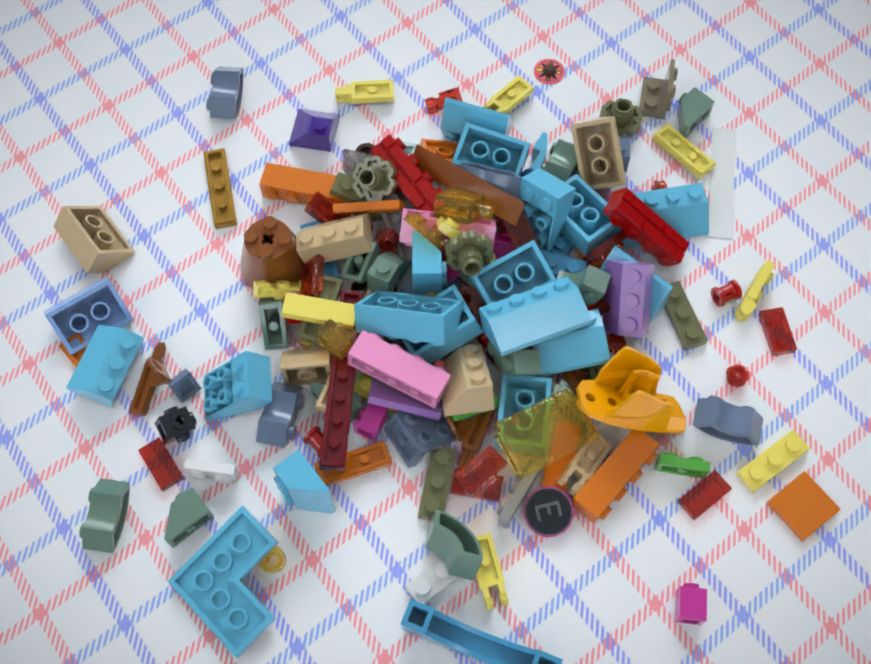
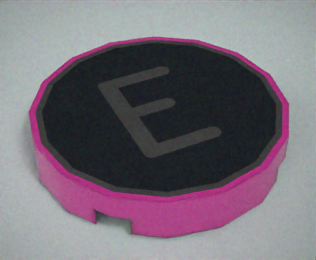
M545 486L534 490L526 498L523 514L527 526L535 534L543 537H555L564 533L571 525L574 509L569 496L565 492L553 486Z

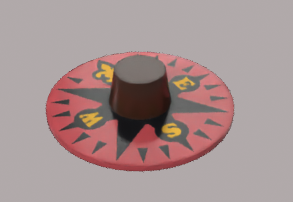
M543 59L534 67L535 78L544 84H556L565 75L563 65L554 59Z

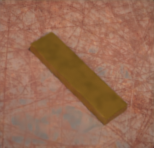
M225 148L204 151L203 155L215 229L237 226Z

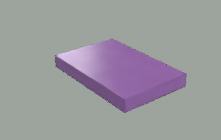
M374 377L372 378L367 403L440 420L443 406L441 399L434 409Z

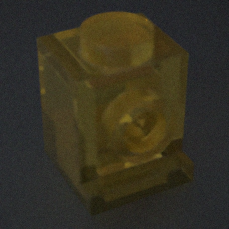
M331 319L324 321L317 331L319 344L341 360L351 350L357 340L354 329L349 331L345 325L336 323Z

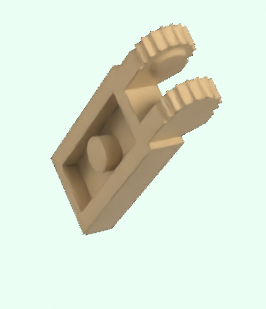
M595 430L590 432L567 464V469L562 473L557 483L562 486L573 473L579 479L572 485L569 493L575 496L593 476L613 445Z

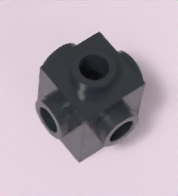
M177 406L165 410L163 412L164 415L158 417L154 423L164 445L177 441L179 444L190 439V434L196 429L195 425L197 424L194 414L191 411L188 412L186 406L179 409Z

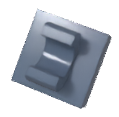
M186 368L172 378V381L167 383L182 403L201 389L198 382Z

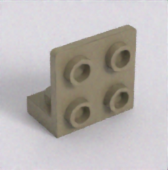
M675 59L670 60L665 79L643 77L639 107L644 117L664 119L666 111H670L672 98H674L676 92L674 81H676L678 68L675 67Z

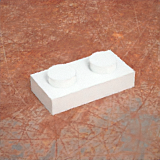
M186 459L184 469L190 478L203 481L205 478H212L216 482L229 484L230 481L238 482L240 472L236 465Z
M439 557L405 586V589L415 601L426 605L458 577L448 574L446 564Z

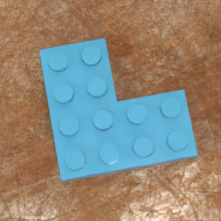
M241 506L168 580V583L235 658H239L276 619L242 580L279 542L244 506Z

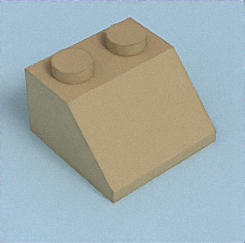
M315 346L312 349L305 350L292 348L282 352L280 371L284 382L296 386L311 385L313 382L325 384L331 371L332 354L330 347Z

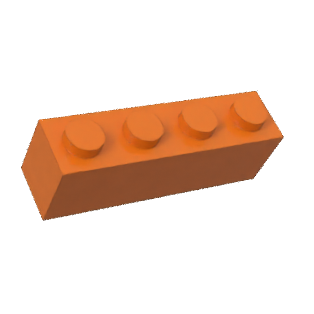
M266 162L259 186L262 196L268 199L285 200L291 204H306L313 208L321 207L333 211V204L349 203L329 194L336 175Z
M631 430L572 500L573 507L593 524L599 518L604 521L612 511L610 505L613 501L620 502L628 492L625 487L630 481L635 484L643 474L641 468L645 464L650 466L659 454L656 453V450L660 444L643 431Z

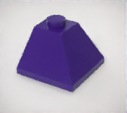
M298 108L289 146L331 152L340 114Z

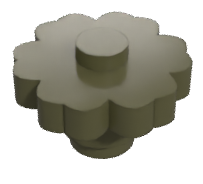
M618 98L616 102L609 100L601 107L599 117L615 116L618 136L622 138L625 135L633 137L640 130L643 114L639 106L632 105L631 100Z
M367 156L364 159V164L358 163L355 166L352 177L356 181L352 187L358 197L366 198L367 201H383L386 195L392 196L398 186V182L394 179L397 175V170L392 162L384 161L380 156Z
M474 230L460 232L458 238H450L445 245L447 264L453 270L461 269L468 276L479 274L482 267L489 265L494 258L492 240L486 234L477 235Z

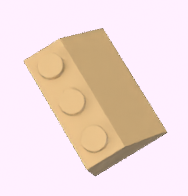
M615 116L592 118L571 124L580 178L593 190L626 185Z
M63 206L53 225L87 274L107 272L135 253V250L101 206Z
M367 212L304 227L296 232V252L306 267L373 252L370 213Z
M469 344L455 349L444 361L443 367L447 373L451 374L448 387L441 397L445 417L494 410L493 384L482 345Z

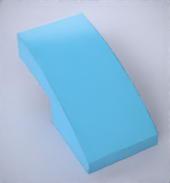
M545 132L541 134L533 147L531 160L534 162L530 169L536 170L545 163L548 143L547 133Z

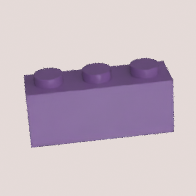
M607 259L606 272L611 274L604 294L602 317L604 329L619 336L642 338L649 334L654 263Z

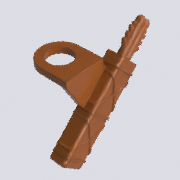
M158 342L157 346L153 348L152 357L146 359L129 408V413L134 416H146L154 391L156 390L155 388L172 381L163 365L164 362L161 361L166 350L165 342Z
M497 408L486 413L474 415L473 419L453 421L450 416H446L458 442L464 440L461 446L464 452L459 454L460 457L457 460L459 470L467 471L468 468L473 466L472 463L475 460L473 454H478L481 450L482 443Z

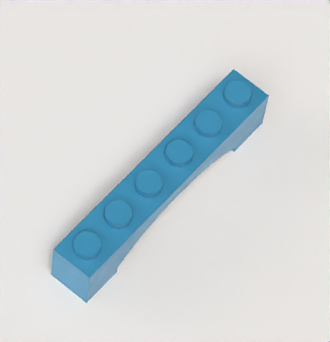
M412 599L409 601L400 624L401 630L486 664H562L563 659L541 650L528 648L478 630L435 610L433 607Z

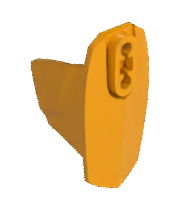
M623 347L600 369L594 380H582L575 389L578 395L576 400L577 407L588 417L612 426L646 432L683 433L686 429V419L676 399L672 396L656 393L662 370L661 366L652 358L632 347Z

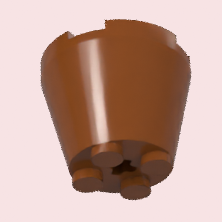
M267 216L253 223L245 231L240 267L246 283L252 289L254 281L266 280L268 283H276L278 280L298 283L299 280L306 279L309 266L306 267L296 252V235L285 223L273 216Z

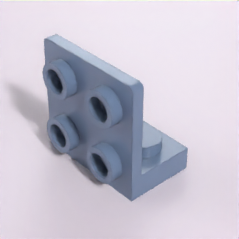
M398 411L394 413L383 428L408 468L416 466L427 452L453 443L456 440V436L442 416L440 420Z

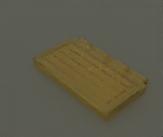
M568 389L555 393L551 397L533 404L532 407L529 406L513 414L512 417L508 416L494 424L497 431L494 437L518 481L600 438L590 418L577 407V395L572 396Z

